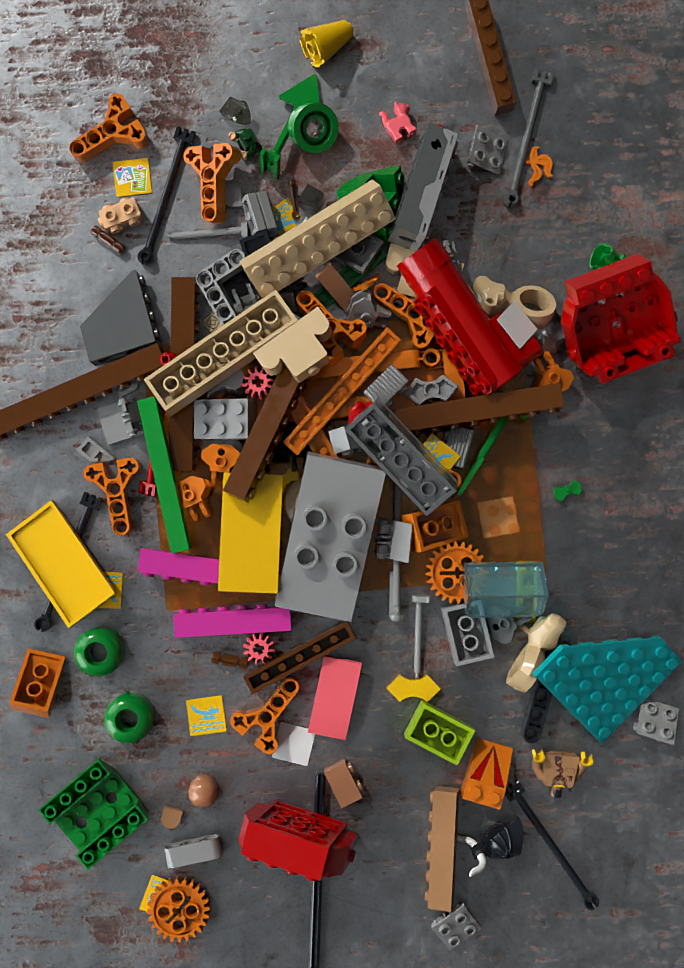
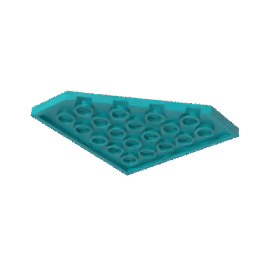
M651 636V638L646 639L638 637L627 638L625 641L606 640L602 641V643L584 642L571 646L568 644L559 645L532 674L603 744L682 661L659 636Z

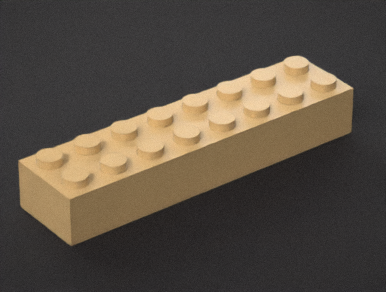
M371 180L239 262L259 296L264 298L274 290L278 292L396 218L381 186L374 180Z
M274 290L146 377L144 381L171 417L256 359L252 353L298 320L278 292Z

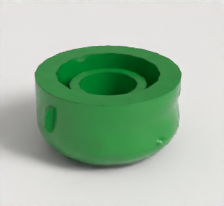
M315 101L302 103L294 109L289 118L288 130L292 141L297 147L310 153H321L334 144L338 135L339 123L330 107ZM316 118L318 129L316 133L309 136L306 131V125L310 119Z
M96 627L83 633L78 637L74 648V658L78 667L84 674L94 677H102L112 673L122 664L125 657V644L118 631L116 632L107 627ZM95 643H101L106 647L107 657L105 660H96L92 656L91 650Z
M126 691V693L121 694L108 705L104 716V726L115 740L123 743L135 742L137 744L150 732L155 723L154 706L146 696ZM130 709L136 713L138 717L136 725L127 726L123 723L122 712L124 710Z

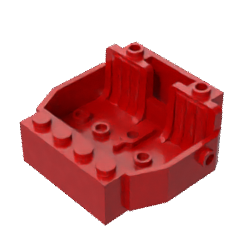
M635 254L564 281L567 298L564 301L561 325L568 356L586 374L595 377L603 384L675 356L673 346L681 343L680 335L677 334L676 322L678 317L674 311L671 291L660 277L653 272L650 260Z
M274 800L269 805L257 803L245 812L238 841L242 849L241 855L246 856V859L253 862L259 860L265 862L268 867H280L286 869L285 871L289 874H301L307 880L316 882L318 880L321 881L323 877L329 878L343 875L350 862H354L356 851L353 849L357 835L347 830V822Z

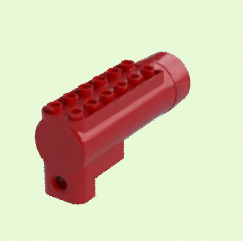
M437 238L397 265L409 288L417 296L412 301L415 310L421 314L427 328L434 333L437 343L444 348L448 359L454 363L460 377L467 382L469 390L473 395L482 396L490 394L513 379L524 367L542 354V348L535 337L528 339L519 349L497 321L502 312L491 318L489 317L457 269L452 257Z

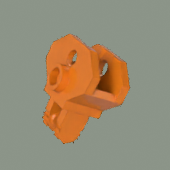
M546 351L543 354L547 364L545 367H543L538 357L533 360L537 371L535 372L536 376L531 388L560 383L562 392L569 389L574 379L572 372L562 369L558 364H555L550 352Z
M212 443L202 450L201 458L210 466V471H212L211 487H215L217 484V472L231 473L240 455V452L234 446ZM225 450V454L221 456L220 451Z
M190 476L177 483L181 503L185 509L189 510L192 519L195 522L200 521V516L196 509L199 506L203 515L206 518L209 517L211 514L207 502H209L207 498L212 489L210 480Z

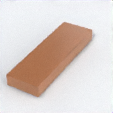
M327 263L315 275V278L347 314L351 298L355 293L334 267Z

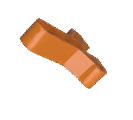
M115 93L109 97V108L104 122L70 143L69 150L77 161L86 162L116 143L133 145L138 149L147 146L149 139L138 119L126 126H122V123L134 114L121 94ZM118 104L121 105L122 111L117 107ZM111 129H116V131L113 134H109V131ZM134 132H136L141 138L137 139ZM100 138L98 143L92 144L94 139ZM84 148L82 153L76 154L78 149Z
M227 143L213 144L214 157L211 162V149L204 146L189 147L185 150L183 157L185 162L192 165L201 177L202 218L207 222L221 224L226 216L225 178L232 167L241 160V151Z
M378 284L373 292L374 301L406 321L412 336V347L419 351L425 350L434 337V333L423 325L424 319L421 314L416 319L410 316L409 313L411 311H416L412 300L387 284ZM383 290L387 293V296L380 298L377 292ZM399 300L403 303V307L396 308L393 302ZM425 334L423 342L418 344V339Z
M301 291L297 295L298 310L303 316L319 307L328 319L330 327L335 329L332 331L331 337L322 342V346L330 359V362L325 365L326 367H332L344 358L343 349L336 343L337 340L345 339L354 349L364 342L367 337V327L364 321L359 319L354 321L336 319L311 292ZM303 301H309V302H310V303L307 304V305L301 304Z
M134 458L116 460L118 475L114 479H111L109 476L107 463L102 462L88 465L83 471V476L87 481L94 482L106 493L113 532L117 535L130 534L133 530V522L127 490L134 477L141 472V462ZM131 463L136 465V467L133 468V471L125 469L128 466H131ZM94 471L101 472L96 474L94 477L91 476V473H93ZM115 484L120 486L118 494H114L112 491V487ZM118 503H122L124 507L121 513H118L115 509ZM122 521L127 525L125 532L119 530V524Z
M295 676L286 677L263 707L247 711L243 709L236 710L230 718L231 726L244 736L252 725H260L263 731L256 739L254 745L266 754L276 752L279 745V739L276 736V719L298 692L299 680ZM292 681L296 684V688L288 690L285 684ZM275 697H281L284 703L276 705L273 700ZM269 712L272 715V719L264 720L262 713ZM242 716L243 720L237 723V718ZM273 741V746H266L267 742Z

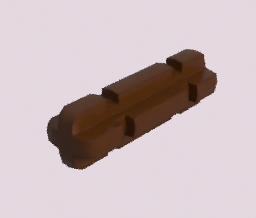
M95 225L91 229L90 233L111 249L113 248L115 252L121 254L124 251V244L119 241L117 242L114 237L103 231L100 227Z
M213 652L211 662L214 664H219L220 662L222 663L221 665L240 666L239 668L247 669L249 665L247 657L239 658V656L225 653L221 655L219 652Z

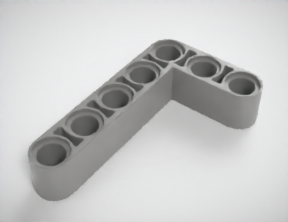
M239 249L230 251L201 270L196 277L200 289L222 326L237 316L233 302L222 283L244 270L240 263H236V258L240 254H242L243 259L249 255ZM223 265H226V272L224 274H221V267ZM210 275L211 281L206 285L205 278ZM216 292H220V299L218 301L214 299ZM229 308L230 314L225 318L224 310Z

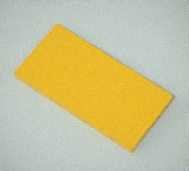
M224 472L223 488L231 473ZM265 474L262 481H259L256 486L257 492L252 500L250 499L249 503L230 496L223 491L218 591L278 593L283 475Z
M49 501L6 534L68 628L75 626L117 594L55 501Z

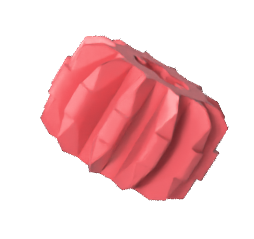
M255 366L254 373L248 369L247 372L250 376H243V379L248 382L242 383V386L247 388L245 391L247 395L252 392V399H255L258 394L259 399L263 400V393L268 396L269 392L267 390L271 389L272 385L270 384H273L275 379H269L271 375L267 374L263 368L259 372L258 366ZM257 379L263 382L259 388L254 384V382H257Z
M260 632L259 637L257 633H252L253 639L249 636L246 638L250 644L244 643L243 647L249 649L244 652V655L251 654L248 658L249 662L256 658V665L259 664L260 659L265 664L267 662L266 657L270 660L273 658L269 652L273 653L276 649L270 647L275 644V641L268 642L271 637L270 634L263 638L264 632ZM257 643H259L260 646H264V648L262 649L263 652L255 650Z

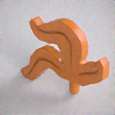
M538 146L531 149L529 160L525 161V165L530 164L534 171L533 176L528 181L530 187L542 175L538 165L543 166L546 177L552 178L553 176L550 173L553 162L546 154L537 156V150L540 148Z
M379 273L366 279L364 283H357L353 287L354 292L365 290L377 282L380 277Z

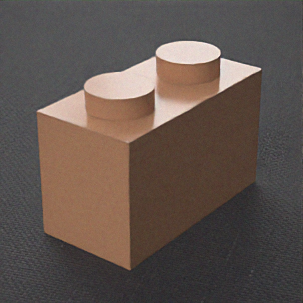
M346 759L324 769V774L341 808L362 799V791H364L360 780L356 781L354 778L355 770L351 762L347 763Z

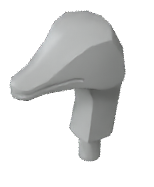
M563 329L552 334L547 333L545 330L540 332L536 337L542 348L540 356L544 357L543 354L546 351L550 352V354L555 353L557 347L565 342Z

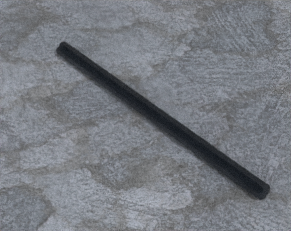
M319 772L315 774L314 812L324 815L326 776L324 773ZM322 879L321 881H312L309 968H319Z

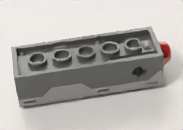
M429 122L419 142L396 213V219L388 238L389 242L415 252L420 246H424L432 230L430 227L431 222L434 221L437 214L436 206L437 204L439 205L443 195L441 193L442 187H445L448 179L447 171L450 170L454 160L452 155L453 153L455 154L459 144L456 141L458 133L450 131L442 125H435Z
M378 396L372 401H358L349 410V423L345 431L426 516L457 491L458 481Z

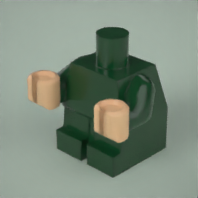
M250 128L248 130L240 129L236 132H230L228 135L231 141H236L242 150L241 158L244 161L262 150L260 142Z

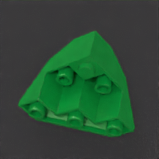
M394 166L361 174L344 182L337 190L338 200L367 182L374 180L381 186L396 217L402 198L405 178L401 166ZM394 221L371 235L383 240L385 245H389L388 238Z

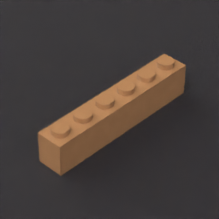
M436 786L430 793V803L433 804V809L429 813V823H432V829L428 832V842L431 843V849L427 852V862H430V869H427L426 882H429V889H426L425 901L428 902V909L451 912L454 906L460 788Z

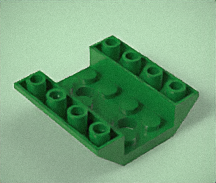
M99 758L38 809L49 825L55 821L79 851L75 856L87 871L149 819L139 796L114 767ZM114 792L117 795V800L114 802L108 800L107 794ZM78 818H85L87 820V826H80L78 824Z

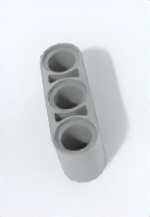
M217 834L176 842L164 847L168 868L209 861L223 855L219 835Z

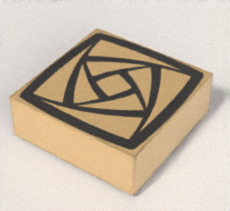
M214 311L200 319L208 334L222 326Z

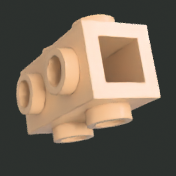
M134 197L123 198L119 203L105 205L102 210L98 211L100 218H98L99 224L109 234L119 233L128 226H137L140 224V221L144 220Z

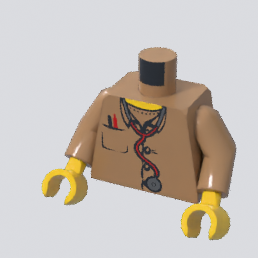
M535 749L532 750V768L537 778L545 786H551L550 796L555 798H562L563 787L572 788L586 768L594 762L593 754L586 757L585 752H581L580 759L576 753L546 751L541 749L539 753H536Z

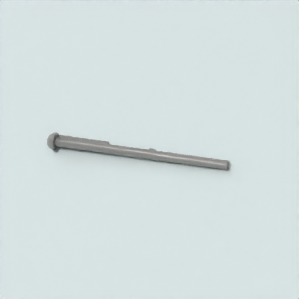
M394 482L393 520L401 522V488ZM393 560V572L390 571L389 617L393 622H400L404 617L403 614H400L401 561Z

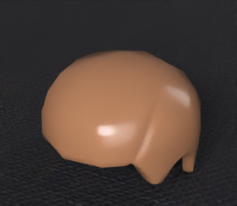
M197 776L190 783L189 799L198 807L211 806L217 798L218 784L211 776Z

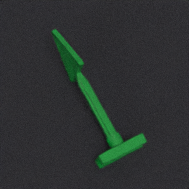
M311 75L280 94L279 99L293 105L294 109L302 103L309 101L320 103L317 75ZM289 119L274 148L271 151L263 148L260 152V173L264 174L267 169L274 173V179L276 180L280 175V153L289 137Z
M528 415L520 416L523 420L528 417ZM508 418L500 419L501 422L496 423L480 450L476 462L467 473L457 496H461L508 421Z

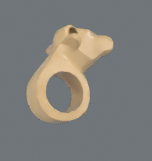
M478 276L473 283V291L490 318L501 312L503 313L514 301L521 307L537 330L547 327L555 314L556 301L553 295L539 286H523L511 293L505 285L493 282L486 276ZM523 303L534 304L543 311L530 310Z
M551 613L549 616H540L532 627L525 624L519 625L528 635V643L516 657L508 672L506 683L522 693L527 692L537 680L532 673L545 660L546 652L556 649L560 645L558 640L566 626L564 618L558 614Z

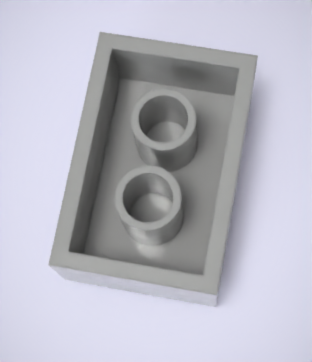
M194 400V439H247L257 419V400Z
M477 598L469 600L468 603L460 602V604L456 603L441 607L453 662L456 666L494 658L480 599Z

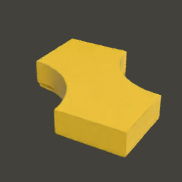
M399 674L386 687L399 702L408 697H419L428 702L441 689L427 674L419 679H408Z

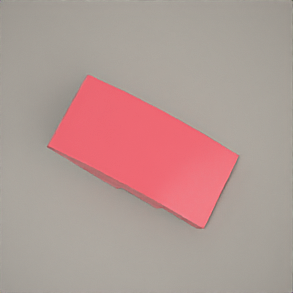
M329 655L323 657L308 733L346 740L362 662Z

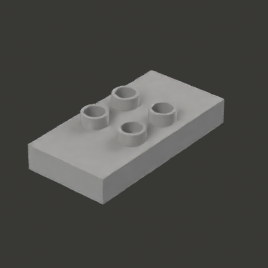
M308 451L279 580L278 593L275 598V607L351 622L386 475L381 467Z

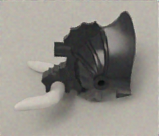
M517 816L507 824L503 822L496 823L490 826L485 833H480V843L468 836L457 835V841L470 845L474 859L478 858L479 865L470 871L469 876L472 877L484 871L487 864V856L493 859H510L519 856L522 851L524 831L521 819Z

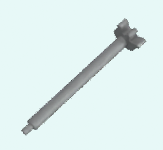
M241 222V227L174 232L168 234L167 238L183 239L241 233L242 238L249 237L248 222Z
M412 595V602H416L415 678H419V673L421 672L423 603L431 602V595Z

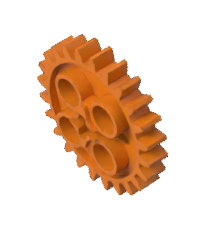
M454 541L452 547L449 543L446 544L445 549L439 546V553L433 551L435 558H428L432 564L426 565L430 571L426 572L425 575L431 576V578L426 582L433 583L430 590L437 589L435 596L442 594V601L449 597V603L456 599L457 604H460L463 598L464 602L468 603V596L474 600L473 593L481 594L478 588H485L482 580H488V578L484 577L483 574L489 572V570L483 569V566L487 562L480 561L484 556L476 555L479 551L478 549L471 551V544L465 548V542H461L460 546H458L457 542ZM464 557H468L471 561L470 565L466 568L461 565V560ZM444 558L451 560V566L447 569L443 568L441 564ZM455 567L461 571H474L472 574H458L457 578L453 574H439L441 571H455ZM466 576H469L472 580L471 585L468 587L462 585V580ZM447 577L452 579V585L449 588H445L442 584L443 580Z
M177 876L175 882H173L172 878L169 877L168 884L162 881L161 887L156 886L154 889L155 893L152 892L150 895L152 900H149L147 903L150 907L147 910V914L152 915L148 918V922L154 921L151 928H158L157 935L163 932L164 940L167 936H170L171 942H173L175 937L179 943H181L182 937L189 941L190 934L195 938L197 931L202 932V925H207L208 921L206 919L210 916V913L207 911L211 907V905L206 904L209 901V897H203L206 890H199L201 884L194 886V879L188 883L186 876L183 881H180L179 876ZM179 892L183 897L176 898L174 893ZM188 896H190L191 899H189V900L184 904L182 910L180 909V910L175 914V916L173 917V919H172L170 922H167V920L174 914L175 909H178V908L182 905V903L184 902V900H185ZM188 906H195L197 911H190ZM161 907L168 908L169 913L162 912ZM181 920L184 925L178 926L175 921Z

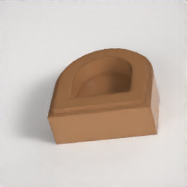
M165 805L161 816L162 824L169 829L177 827L181 821L183 810Z

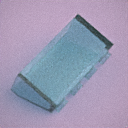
M543 562L464 563V607L466 616L471 618L537 617L544 613L549 593Z

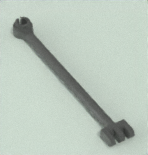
M535 68L532 83L537 84L511 188L503 199V204L506 208H508L511 202L509 197L515 198V201L511 203L510 209L515 208L519 203L517 192L544 86H551L554 75L552 72L549 73L548 79H546L547 71L543 70L541 77H538L539 69Z

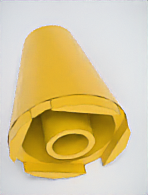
M341 20L302 30L300 32L302 34L300 44L306 58L310 57L313 61L311 64L316 68L324 65L353 37V26L350 22Z

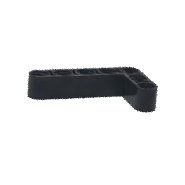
M555 649L550 650V651H547L546 654H545V659H546ZM538 679L532 686L520 728L522 737L528 743H536L540 740L553 695ZM540 691H545V697L542 700H538L537 694ZM540 710L539 717L532 718V712ZM529 729H534V735L527 737L526 732Z

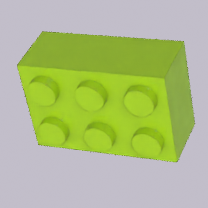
M421 699L404 732V736L407 740L458 766L475 733V729L468 723Z

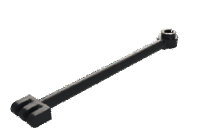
M177 126L173 137L174 140L179 141L152 227L144 249L137 256L139 262L145 266L153 263L152 249L186 144L193 145L196 132L191 131L190 136L187 137L189 129L184 128L182 135H180L182 128ZM148 254V258L143 260L142 255Z
M88 492L83 493L79 503L85 506L75 531L80 539L92 509L99 511L103 502V498L99 497L95 504L96 495L93 494L90 496L89 501H87ZM49 599L43 614L35 620L34 627L37 631L42 629L41 632H45L51 628L50 618L54 606ZM43 620L47 622V626L44 628L41 625Z
M516 779L514 782L519 788L515 790L513 785L509 784L508 786L512 793L509 794L506 789L505 796L510 802L514 799L517 801L583 896L582 901L585 907L589 910H595L592 903L587 902V898L593 897L592 902L598 907V897L593 892L587 890L521 795L525 792V789Z

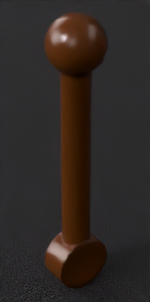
M290 180L288 186L291 190L292 218L298 219L299 213L296 208L294 192L295 181Z

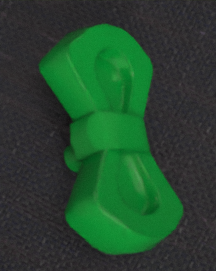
M573 480L564 487H555L553 495L557 501L562 502L568 495H580L582 487L579 482Z

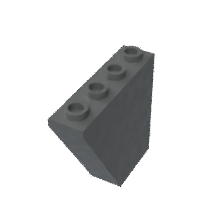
M136 270L131 271L80 325L89 362L94 366L123 358L156 343L160 345L159 339H161L158 328H155L154 325L156 317L153 310L150 311L149 307L151 299L144 289L146 281L144 276L140 275Z

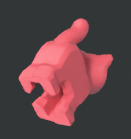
M395 102L394 113L397 117L391 120L388 119V115L384 111L379 113L387 133L392 137L395 144L404 141L402 132H405L409 138L415 135L417 131L408 116L410 111L408 104Z

